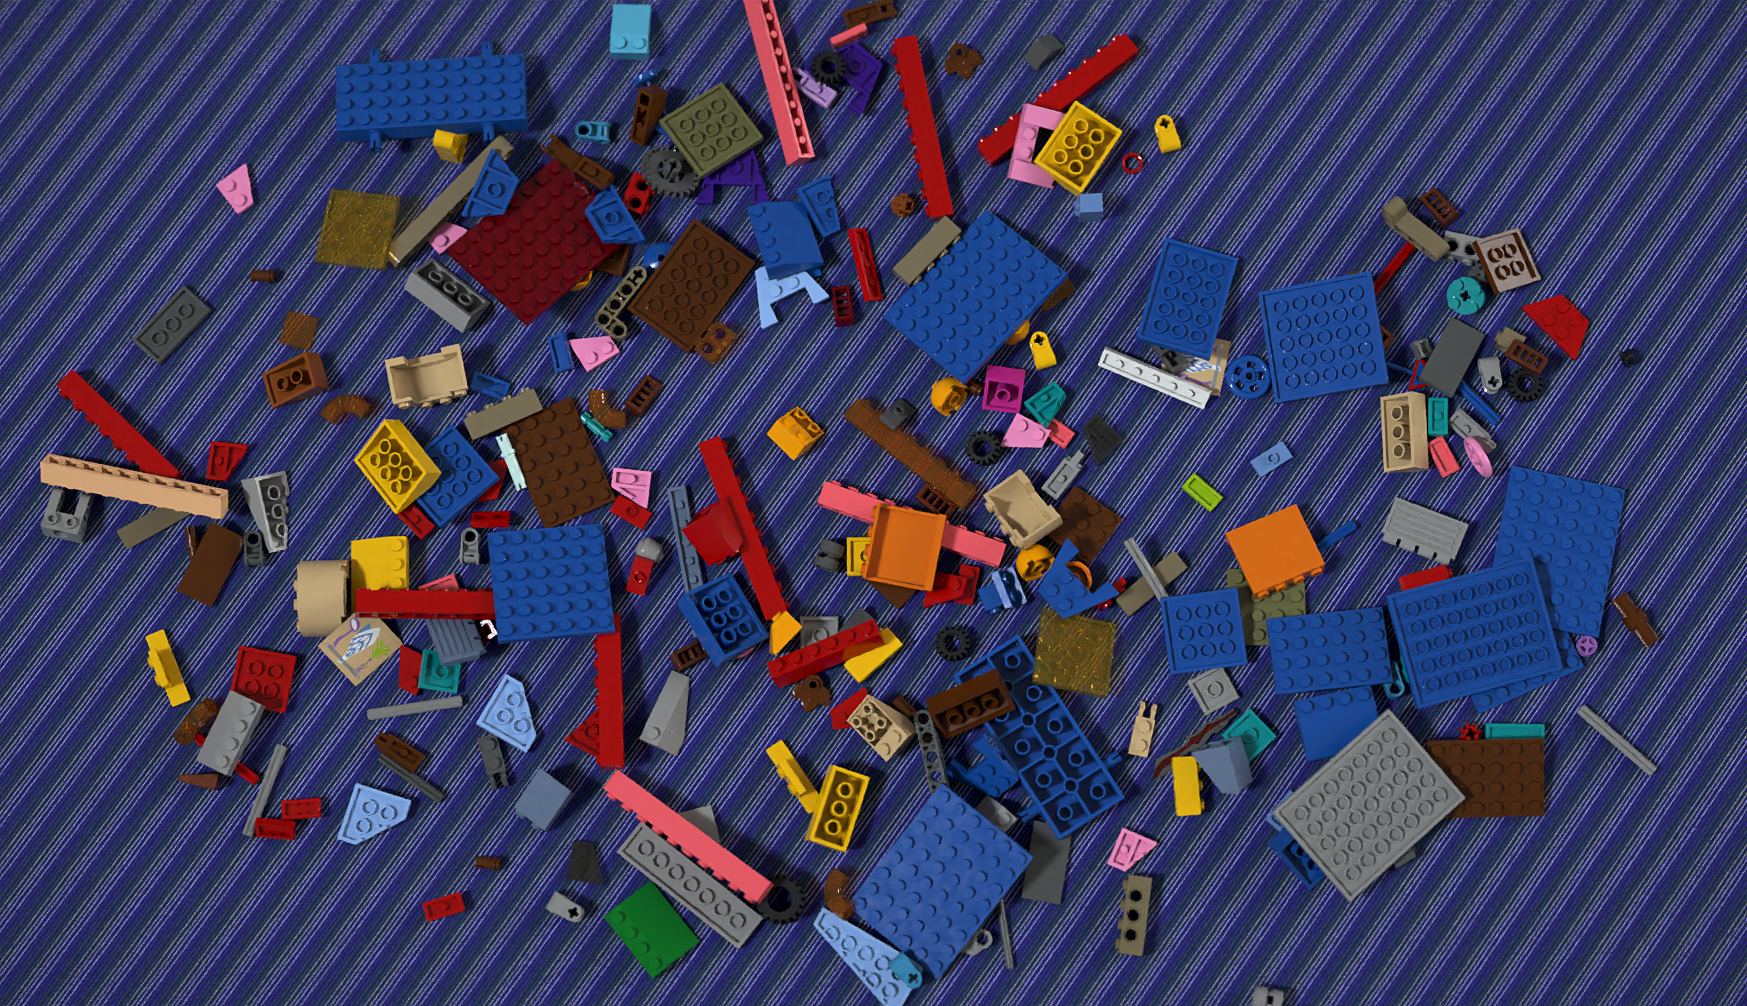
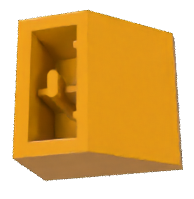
M798 406L779 418L767 433L793 461L804 454L824 434L819 426Z

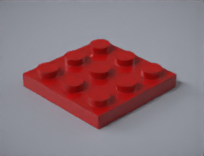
M240 646L230 690L265 706L264 710L286 714L298 657Z

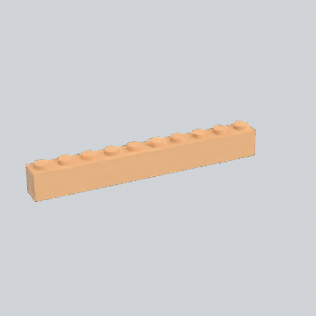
M49 453L40 462L41 482L48 483L51 486L57 485L67 489L82 490L86 493L101 494L105 497L111 496L121 500L135 501L140 504L155 505L159 508L165 507L175 511L189 512L194 515L208 516L212 519H221L228 511V490Z

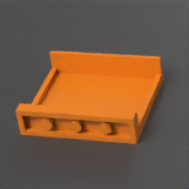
M878 502L877 507L873 506L872 518L875 519L874 524L869 526L868 536L871 539L870 544L865 546L864 555L867 556L866 563H862L860 574H863V579L932 593L947 516L885 505Z
M1296 504L1225 533V540L1228 546H1231L1253 593V599H1263L1275 590L1280 592L1286 589L1287 585L1292 583L1299 584L1311 575L1316 577L1322 574L1325 569L1323 558Z

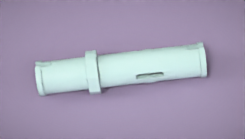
M507 433L495 437L502 452L501 457L505 459L516 490L528 487L514 454L516 452L515 448L512 449Z

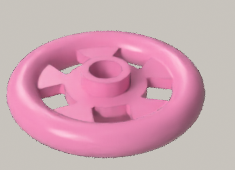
M1466 437L1464 439V447L1470 461L1482 476L1486 478L1491 477L1492 466L1486 453L1474 438Z

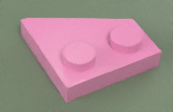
M246 164L216 184L238 215H241L254 205Z
M610 336L568 341L587 373L620 353Z

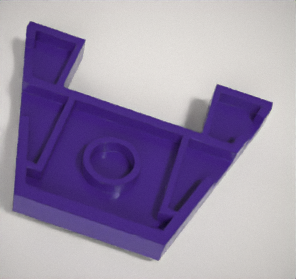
M853 41L833 52V54L838 52L839 57L842 56L844 58L843 62L846 64L843 80L858 91L847 107L861 117L883 64ZM824 63L821 66V70L824 73L829 69L833 72L836 70L835 66L831 63ZM809 65L804 69V73L812 78L811 66Z
M749 149L706 176L696 199V205H713L714 186H753V205L770 202L754 150Z

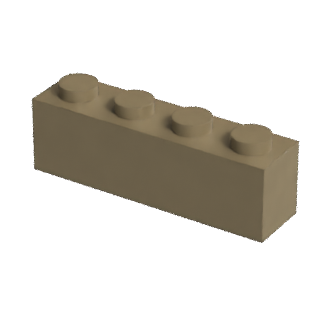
M945 215L893 268V274L908 288L912 285L916 286L922 279L921 276L925 272L928 273L935 266L934 263L939 258L942 259L949 252L947 249L951 245L955 246L961 240L962 230Z
M529 387L518 391L519 395L515 397L508 395L502 398V402L497 405L494 402L484 406V410L477 413V410L467 413V418L463 420L472 440L475 441L500 430L504 426L542 411V405L534 388L531 390Z

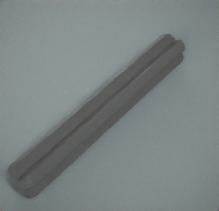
M383 753L379 756L378 761L437 803L443 800V793L415 773Z

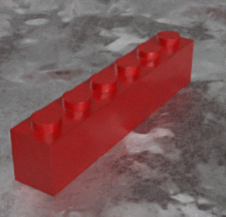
M871 619L767 663L774 683L778 688H782L885 645L879 626L874 619Z

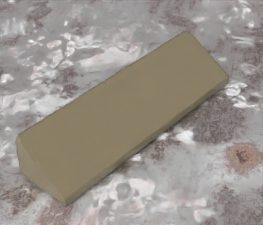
M165 507L157 508L119 529L117 533L129 550L190 516L192 513L175 511Z
M1172 551L1152 569L1165 588L1188 567L1178 554ZM1142 576L1116 598V603L1130 617L1151 600L1155 594L1145 577Z

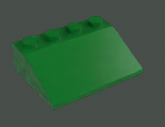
M652 881L604 916L653 979L700 942Z

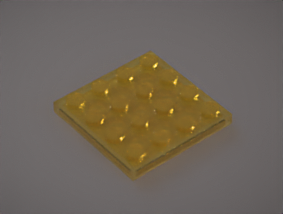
M331 189L314 261L321 264L385 271L401 198L391 195Z
M1042 608L1032 683L1106 699L1109 692L1116 624L1078 615L1063 620L1055 610Z

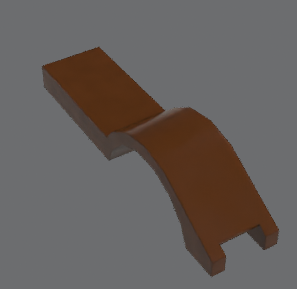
M552 134L549 136L552 140L547 148L540 147V150L551 159L556 158L572 173L579 175L603 192L615 178L611 172L588 157L578 155Z

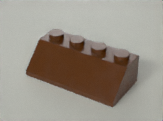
M997 668L926 699L929 715L945 740L1016 709L1005 681Z

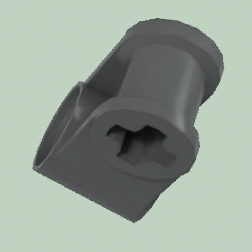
M255 530L248 531L244 536L245 568L254 565L266 566L265 542L261 533ZM258 535V542L252 545L250 543L251 537Z

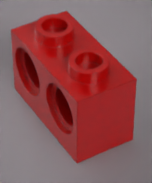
M634 172L622 202L631 215L643 219L644 214H648L650 210V199L655 197L657 190L652 191V186H648L647 190L640 191L638 189L639 186L646 184L647 180L642 178L643 175ZM635 201L641 202V206L639 208H633L632 203Z

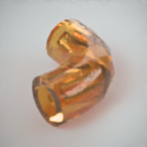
M589 390V409L595 420L604 427L626 429V411L613 410L608 406L607 391Z
M341 395L327 403L319 415L334 425L345 413H351L363 420L371 410L372 404L356 395Z
M210 698L202 700L178 726L174 733L175 740L181 745L191 744L198 731L218 713L217 704Z
M833 867L824 885V899L827 907L838 918L846 921L855 909V905L843 895V889L850 877Z

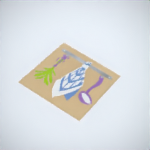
M1215 339L1209 361L1183 354L1188 361L1189 368L1177 376L1211 390V395L1220 396L1231 342ZM1162 363L1161 370L1168 372Z
M354 613L323 640L318 647L357 686L403 643L380 618H355Z

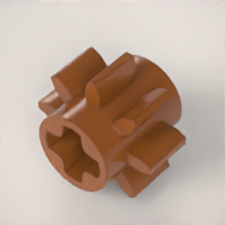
M900 193L899 196L895 195L891 201L892 212L896 213L899 217H905V214L910 215L914 209L913 198L908 197V194Z

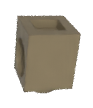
M1505 327L1503 331L1499 330L1494 338V341H1496L1494 348L1505 353L1513 339L1524 343L1526 337ZM1516 347V349L1513 352L1514 356L1517 354L1520 348Z

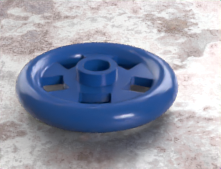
M1243 355L1236 358L1229 365L1226 373L1227 385L1232 393L1239 398L1247 400L1256 399L1264 395L1272 381L1270 368L1267 363L1254 355ZM1247 363L1256 364L1255 369L1247 368ZM1237 367L1243 369L1239 376L1234 374ZM1258 372L1264 373V380H1258ZM1246 374H1251L1253 378L1248 380ZM1238 381L1245 386L1241 390L1236 386ZM1257 384L1259 389L1251 392L1249 387Z

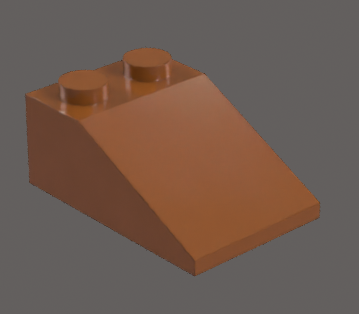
M305 351L262 373L272 409L316 396L330 389L319 353Z

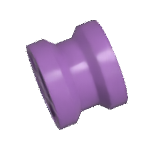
M1584 636L1576 642L1575 649L1580 656L1588 657L1596 651L1597 642L1591 636Z

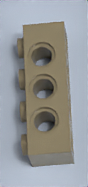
M1128 875V878L1123 880L1122 890L1126 891L1125 899L1121 898L1120 903L1123 917L1118 919L1117 929L1121 930L1120 938L1116 937L1115 949H1118V954L1142 957L1152 878ZM1132 891L1140 893L1141 899L1135 902L1130 898ZM1134 910L1138 913L1136 921H1131L1128 918L1129 911ZM1127 930H1133L1136 933V938L1133 941L1126 939L1125 933Z

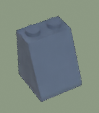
M1241 736L1208 742L1192 752L1193 757L1222 794L1228 792L1230 795L1238 794L1241 792V789L1247 788L1248 784L1253 781Z
M540 768L515 804L514 808L518 810L515 814L524 821L526 818L530 819L533 822L531 826L540 832L543 829L547 832L574 797V794Z

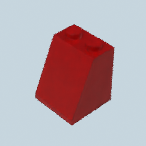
M725 497L699 511L682 529V532L709 566L714 563H722L728 555L730 557L736 555L740 551L738 548L743 543Z
M1444 564L1401 576L1398 579L1402 591L1453 578L1454 575L1451 567L1447 568Z

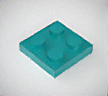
M424 649L418 688L457 694L461 663L442 667L437 652Z
M1250 708L1221 735L1224 739L1241 736L1248 763L1277 737Z

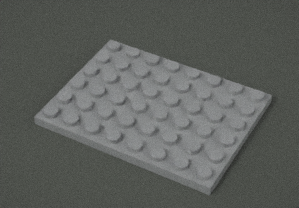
M1386 709L1272 811V814L1347 901L1350 902L1462 802L1465 797L1389 709Z

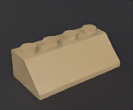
M1410 391L1380 397L1384 473L1429 470L1425 394Z

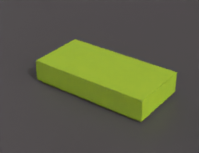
M1195 473L1181 487L1209 512L1223 499L1220 494Z

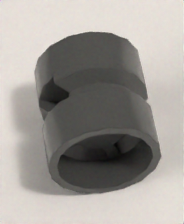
M822 539L819 547L820 554L816 555L813 565L824 571L836 573L840 564L838 559L842 558L845 547L833 541Z

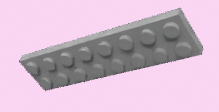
M642 822L638 824L617 851L619 855L738 949H740L763 919Z

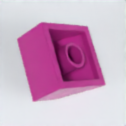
M988 365L982 409L1020 414L1026 370Z

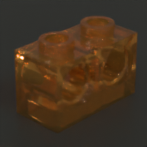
M719 320L716 324L713 322L708 327V333L704 338L700 337L694 344L695 353L712 367L737 339L736 334ZM719 331L725 333V337L722 339H717L715 335ZM705 346H712L713 351L711 353H704L703 348Z

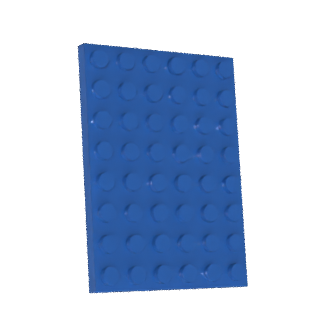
M987 209L960 236L961 240L955 246L951 245L947 249L949 252L942 259L939 258L934 263L935 266L928 273L925 272L921 276L922 279L916 286L913 285L883 316L885 321L963 385L983 367L1069 277L1064 270Z
M1511 466L1492 567L1532 556L1552 629L1598 639L1625 490Z
M1532 556L1385 596L1416 709L1563 669Z
M941 783L847 906L938 980L1033 860L1034 856L948 786Z

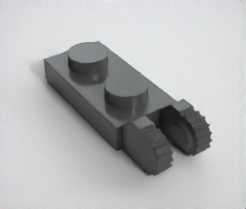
M491 734L477 738L492 790L497 789L494 775L501 773L504 787L509 786L506 775L507 769L498 737Z

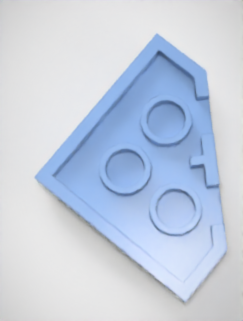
M505 674L476 725L522 752L527 753L536 738V733L524 693V687L521 682Z
M356 783L337 839L358 845L405 821L412 801Z

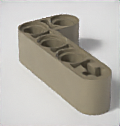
M1395 195L1381 208L1386 224L1432 261L1437 262L1450 250V246L1444 239L1408 212L1405 202L1400 197Z
M641 266L633 267L595 316L597 327L616 342H623L628 337L627 327L619 318L648 281L647 272ZM641 273H642V277H643V278H642V279H641V278H637V279H636V276H635V275H636V274H637V275H641ZM627 287L632 289L629 295L622 293ZM615 302L621 304L617 310L611 309V305ZM603 317L609 318L608 323L605 325L599 323ZM618 328L624 329V333L620 336L614 334Z

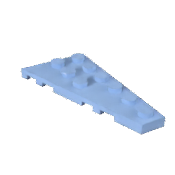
M822 908L813 923L816 929L884 1006H902L912 988H909L887 965L900 952L827 909ZM909 958V960L913 963L914 967L921 974L923 968L914 960ZM910 975L909 983H916L918 976Z

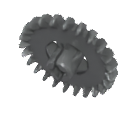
M660 144L658 150L654 146L652 150H648L643 156V161L640 164L642 167L640 171L644 174L642 178L647 180V186H652V191L657 190L658 195L663 193L666 198L670 195L672 199H675L676 196L682 199L683 196L688 197L690 193H694L695 189L698 188L701 179L681 152L676 151V145L670 150L669 144H667L664 150L662 144ZM673 165H674V168H673V170H672L670 176H669L668 179L666 180V178H667V176H668V174H669L671 168H672ZM678 176H683L681 181H679Z

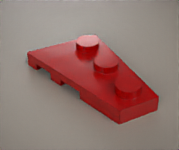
M599 708L564 739V741L596 757V753L600 752V746L596 745V734L599 733V726H596L595 715L599 714Z

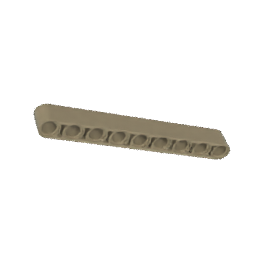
M498 136L384 251L383 255L396 268L405 264L469 199L491 149H494L504 162L512 156L515 148L503 136Z

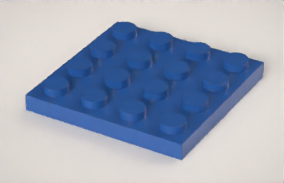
M451 424L423 448L442 474L432 487L416 500L438 526L443 529L498 482L500 478Z
M1237 587L1160 597L1170 674L1248 664Z

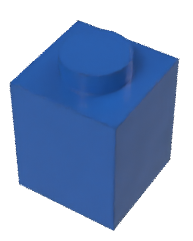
M995 583L978 589L977 593L986 613L990 612L992 615L1002 611L1001 608L1004 605Z

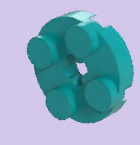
M1471 276L1460 277L1454 280L1448 287V306L1459 314L1469 315L1475 313L1484 305L1486 291L1478 279ZM1465 290L1468 291V295H1471V298L1467 300L1462 296Z

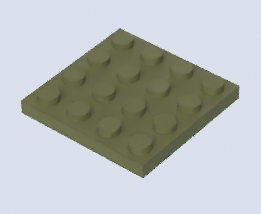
M722 82L659 120L661 127L700 179H703L764 141L761 133Z
M1226 570L1227 588L1237 587L1245 646H1269L1266 619L1306 615L1305 580L1299 584L1292 583L1287 585V588L1280 592L1275 590L1263 599H1253V593L1242 570Z

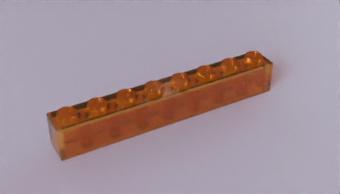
M857 397L843 414L844 419L922 481L935 488L956 505L961 512H964L977 496L976 486L970 481H963L960 473L954 469H948L946 462L939 457L937 459L931 455L932 452L923 445L921 447L915 443L917 440L909 433L905 435L901 431L902 428L900 426L894 431L879 420L883 412L880 410L876 412L871 408L872 404L865 398L861 400Z

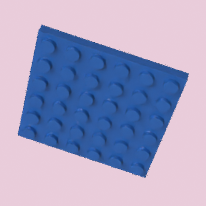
M1371 271L1258 292L1276 404L1390 384Z
M603 523L487 533L498 644L615 633Z

